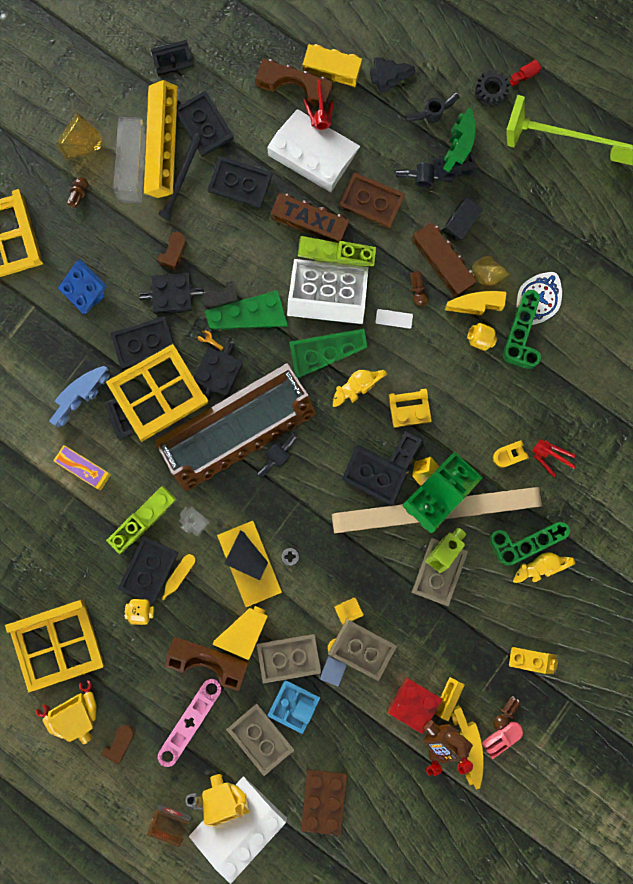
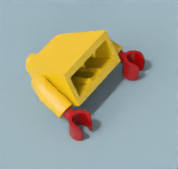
M87 680L89 684L87 689L83 688L82 683L79 684L80 690L85 693L84 695L80 693L50 710L48 705H42L45 709L44 713L40 709L36 710V715L43 717L42 721L51 735L61 739L64 738L68 742L79 738L82 744H86L92 739L89 731L93 728L97 709L93 692H90L93 687L92 682Z

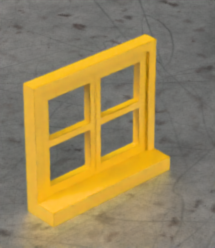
M19 189L13 190L12 196L0 199V210L14 207L19 224L18 229L0 234V252L4 265L0 266V277L44 264L25 198ZM22 236L28 257L8 263L2 241Z
M173 344L106 381L141 442L208 404L206 396L203 395ZM170 358L180 376L158 388L148 370ZM142 374L152 392L130 404L120 386ZM183 379L193 398L171 410L161 391ZM155 395L165 414L143 426L133 407Z
M78 600L5 625L7 633H11L28 693L105 667L85 600ZM78 615L84 636L60 644L54 623ZM47 626L53 647L28 654L22 633ZM85 640L92 661L68 669L61 647ZM54 650L60 672L36 679L30 658Z

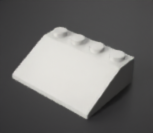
M297 109L278 130L267 148L268 156L325 190L332 192L360 146L330 128L325 130L316 129L315 126H311L310 117Z
M294 259L287 316L363 324L368 267Z
M244 776L236 786L247 794V808L250 810V813L215 827L206 826L203 820L189 835V838L212 866L230 884L283 827L287 819Z

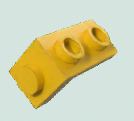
M512 647L509 666L543 674H554L558 666V660L556 659L557 655Z

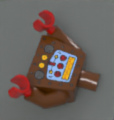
M432 720L428 721L424 726V730L428 733L424 739V744L429 749V760H432V765L427 767V774L429 776L433 774L437 776L442 772V766L438 761L440 763L462 762L457 766L458 772L461 775L471 772L473 764L467 757H469L473 744L451 725L437 726Z

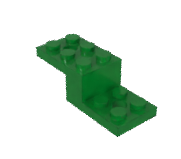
M454 452L402 506L409 515L413 516L424 529L432 534L483 477Z

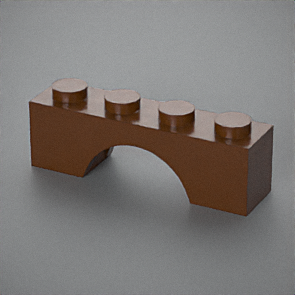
M262 59L255 78L256 87L271 92L285 84L297 85L306 93L308 104L318 108V79H320L324 110L333 88V82L326 77L319 78L308 71L302 72L290 65L278 64V62L272 59Z
M174 637L168 650L164 667L182 673L191 667H206L217 674L221 686L239 691L249 661Z

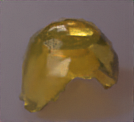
M493 256L480 258L472 267L476 280L485 286L495 285L511 275L504 267L494 262Z

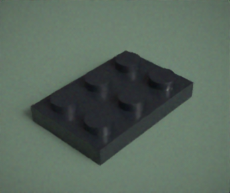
M206 91L177 106L176 116L191 140H193L195 134L201 135L197 149L202 157L234 139L233 134Z
M219 156L207 190L209 193L261 209L273 174L272 172Z
M165 316L110 333L122 370L133 367L166 347L174 345Z
M357 445L342 480L393 506L409 470L361 445Z
M143 536L118 589L138 599L149 600L150 605L153 606L179 552Z

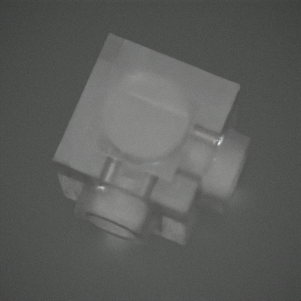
M192 506L190 508L186 507L179 515L181 517L179 522L182 523L180 527L186 533L192 532L197 537L210 524V521Z

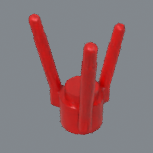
M318 79L319 110L316 111L314 116L307 100L304 99L303 102L311 119V126H315L318 130H325L332 125L331 117L334 103L333 101L330 102L327 114L323 107L321 80Z
M540 439L532 450L535 453L534 458L553 477L556 474L542 459V456L546 459L550 454L573 469L576 467L553 452L552 449L572 458H575V454L557 447L546 440Z

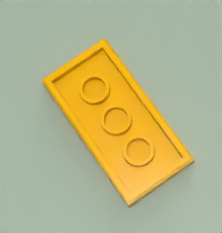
M254 521L217 535L226 558L241 530L268 561L261 580L230 567L245 607L282 593Z

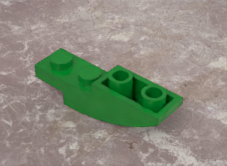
M468 108L465 114L461 112L450 131L452 137L449 142L452 145L443 159L446 161L443 169L450 172L456 162L462 165L472 149L475 139V120L471 108Z

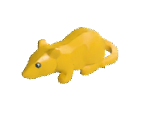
M358 370L354 372L345 385L336 388L333 407L340 406L347 398H351L352 403L359 398L357 394L362 392L364 395L375 386L377 381L388 375L385 370L375 372Z
M551 552L542 553L533 562L527 565L521 564L513 582L521 583L528 577H533L532 581L537 582L542 579L541 575L545 574L548 577L576 563L574 558L559 557Z

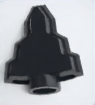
M374 57V68L370 69L371 83L377 84L380 94L389 92L390 88L397 86L399 81L406 80L415 74V67L406 63L397 64L394 60H385L384 57Z

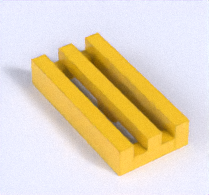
M449 677L441 695L443 700L435 712L437 716L449 721L464 684Z

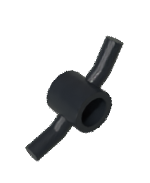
M454 93L445 102H442L439 98H431L426 103L424 111L408 113L407 121L426 119L430 123H436L442 118L443 111L451 107L460 97L457 93ZM435 108L438 112L433 113L429 109Z
M419 163L416 165V170H396V178H415V185L419 187H431L434 185V180H438L435 167L431 163ZM446 178L439 180L452 183L454 178Z
M293 432L283 445L278 441L266 453L270 460L257 472L261 478L275 465L281 468L291 458L292 454L288 450L297 441L299 434Z

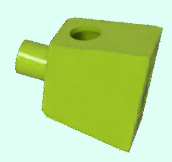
M456 528L453 533L449 532L442 538L425 562L439 573L448 569L465 546L462 540L466 533L460 528Z

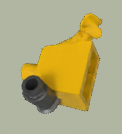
M221 774L210 777L212 788L203 791L202 794L191 793L185 799V803L190 809L203 810L204 824L206 826L215 827L250 813V810L247 808V794L234 784L224 783Z

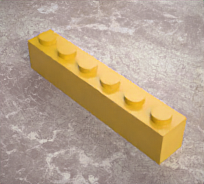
M165 80L150 85L148 92L144 194L156 198L173 194L178 86Z

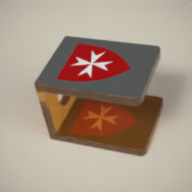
M159 804L147 835L180 847L184 838L155 828L157 818L161 814L189 824L192 816Z

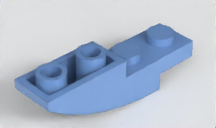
M102 366L72 382L56 398L55 402L60 407L49 422L58 428L61 425L64 426L68 422L69 414L72 410L75 411L79 407L80 399L83 398L87 402L90 399H94L98 393L97 389L101 384L106 383L111 371L107 367Z

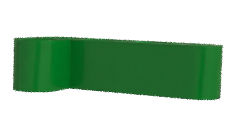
M527 290L520 298L503 350V359L506 362L526 369L534 368L541 360V355L537 350L525 346L540 301V296L535 290ZM530 297L532 303L528 306V308H526L528 304L527 298ZM520 314L527 315L528 321H522ZM514 332H520L523 336L522 339H516ZM514 349L517 356L511 357L508 350ZM527 355H532L535 362L529 363L526 359Z
M564 522L554 523L513 544L505 531L498 530L490 534L489 543L500 564L508 566L567 538L570 534V529ZM558 528H562L563 531L560 534L553 536L550 534L557 531ZM496 534H500L503 537V542L500 545L496 544L494 540ZM540 534L546 537L544 545L538 542ZM523 543L529 546V551L526 554L520 549ZM506 551L512 555L510 562H506L503 558V554Z

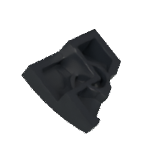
M240 530L224 564L261 580L268 561L246 534Z

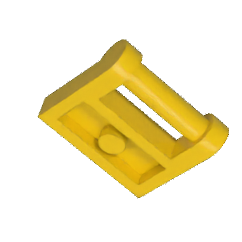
M427 389L398 395L394 393L388 394L393 428L432 422ZM421 399L422 404L396 407V402Z

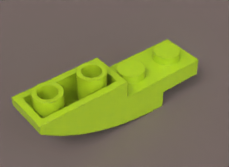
M301 236L298 257L315 259L314 261L374 266L376 247L344 241L337 243Z
M161 486L106 541L118 554H121L143 535L177 499L165 486Z

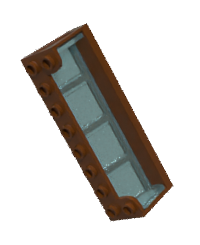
M286 363L155 440V443L171 473L186 492L195 488L199 483L212 478L221 470L229 468L230 465L238 460L244 459L248 454L261 449L270 441L278 439L287 431L295 429L296 426L304 421L310 420L316 415V412L305 389Z

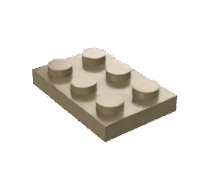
M431 538L411 593L449 607L468 551L462 549L450 567L439 573L425 562L440 542Z
M346 619L328 654L379 681L397 646Z
M315 634L257 644L263 683L321 673Z
M258 703L226 729L263 776L295 750Z

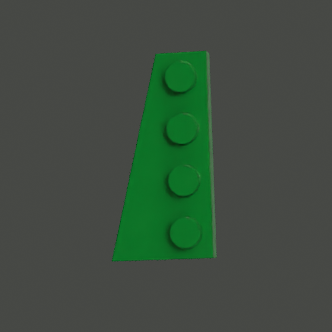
M277 290L205 310L210 330L288 327Z
M364 329L289 342L297 379L367 348Z

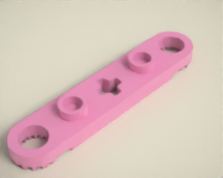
M211 678L203 683L160 749L158 761L164 767H170L176 763L219 697L222 686L217 679ZM213 683L217 686L215 694L207 692L206 687L208 684ZM192 717L194 719L193 723L195 724V726H190L188 728L186 726L187 722L185 721V719H190ZM171 751L173 760L166 762L162 757L163 752Z

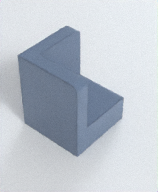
M328 656L320 680L339 686L346 664Z

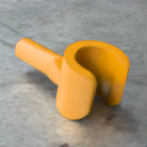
M202 331L206 334L205 340L198 336L200 342H208L220 351L224 348L212 339L209 331Z

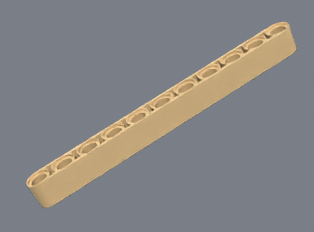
M539 487L466 496L446 519L541 507ZM402 505L332 514L334 533L420 523L413 516L409 515Z

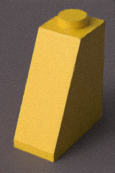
M257 606L254 609L249 608L214 640L213 645L249 660L268 617L265 614L266 610Z

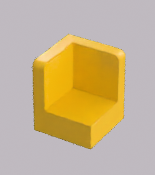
M432 457L415 461L412 476L422 486L439 466Z
M356 598L334 606L342 625H344L346 619L353 621L364 616Z

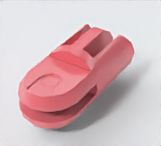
M511 721L504 729L497 730L482 741V746L485 747L490 757L494 759L521 739L523 728L519 723Z

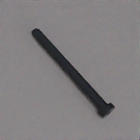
M200 134L194 135L173 185V194L169 195L163 211H159L158 215L167 220H170L172 217L170 212L200 143Z

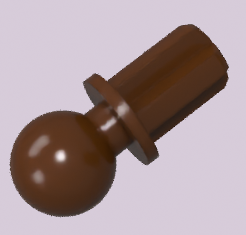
M82 177L75 179L74 187L70 189L71 195L67 203L72 208H76L79 205L81 198H84L85 191L88 189V181Z
M415 271L410 273L413 287L411 291H415L413 301L416 305L423 306L428 301L427 294L423 292L426 286L423 285L421 272Z
M512 696L505 707L500 709L503 712L502 715L496 716L493 721L494 727L497 730H502L509 725L508 719L510 717L514 719L513 715L521 704L518 699Z

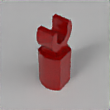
M534 60L520 68L519 72L511 75L509 80L511 86L514 87L522 80L526 81L540 73V64L537 60Z

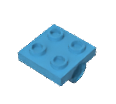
M285 680L267 716L303 734L320 697Z

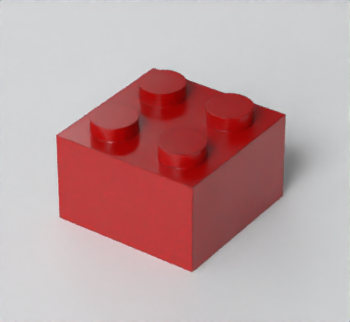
M406 677L388 707L387 712L423 734L425 724L431 721L443 699Z

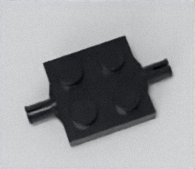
M189 273L151 276L152 287L150 292H139L140 300L151 299L154 314L192 311L191 302L193 296L204 295V288H192Z
M231 342L227 343L224 351H217L208 347L194 376L196 383L205 389L203 395L206 396L208 401L212 393L228 397L243 365L242 361L231 356L235 346Z

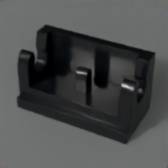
M187 40L151 48L158 76L193 67Z
M472 152L469 153L462 165L456 162L450 172L443 169L446 163L443 160L444 156H439V159L435 158L433 160L438 180L469 176L479 168Z
M466 197L457 206L441 231L455 241L458 239L462 240L483 209Z
M117 400L105 402L104 404L117 439L121 441L137 435Z
M405 431L390 461L410 472L424 446L423 440Z

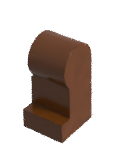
M174 232L169 236V246L165 255L160 253L157 259L159 265L177 271L187 245L182 233Z
M130 724L120 726L116 730V739L112 746L107 745L101 756L119 764L134 738V727Z

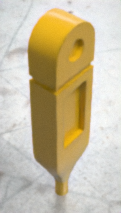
M186 555L168 579L164 595L161 598L163 601L166 596L178 589L190 572V569L194 566L196 558L193 555Z

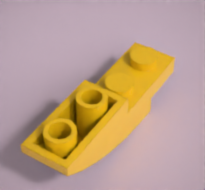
M458 705L454 708L451 719L454 726L458 725L460 734L473 744L469 757H467L472 762L473 769L465 774L469 785H473L477 790L481 786L483 776L482 743L476 723L473 721L467 723L463 711Z

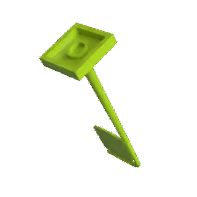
M517 95L507 127V146L515 147L522 129L527 130L529 128L613 145L610 153L611 161L633 165V145L530 121L529 118H525V97Z

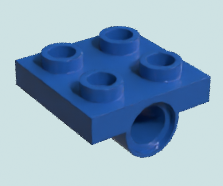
M78 260L58 289L83 314H86L92 306L98 304L105 295L103 291L107 286L82 260Z

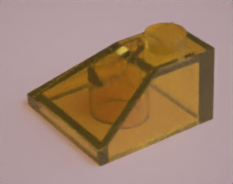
M76 113L55 144L65 159L93 154L95 149L97 150L101 146L102 137L97 129L80 114Z

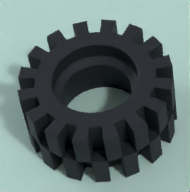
M488 70L487 74L486 72L482 73L475 87L476 99L480 98L479 103L485 102L484 106L486 107L488 104H490V108H493L495 104L496 107L500 106V103H503L507 98L510 90V82L507 81L508 77H502L503 72L497 74L498 70H494L493 73L491 70ZM489 83L496 84L499 87V92L497 94H490L486 91L485 86Z

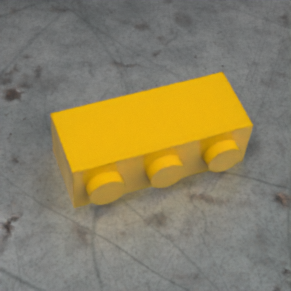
M308 44L303 61V71H308L317 77H326L329 80L356 87L362 58L354 54L347 55L341 53L336 49H325L317 44Z

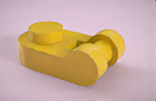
M522 440L495 451L493 454L495 465L503 468L528 459V454L524 452L522 447L524 446ZM515 449L518 456L513 457L511 450Z

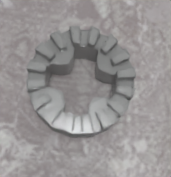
M288 548L283 551L281 558L286 565L291 566L297 563L299 555L295 549ZM289 551L296 555V558L291 563L288 559H285V555H288Z

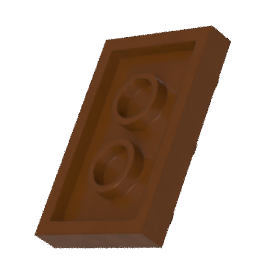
M354 172L339 204V208L391 229L405 193Z
M307 769L301 832L341 836L347 773Z

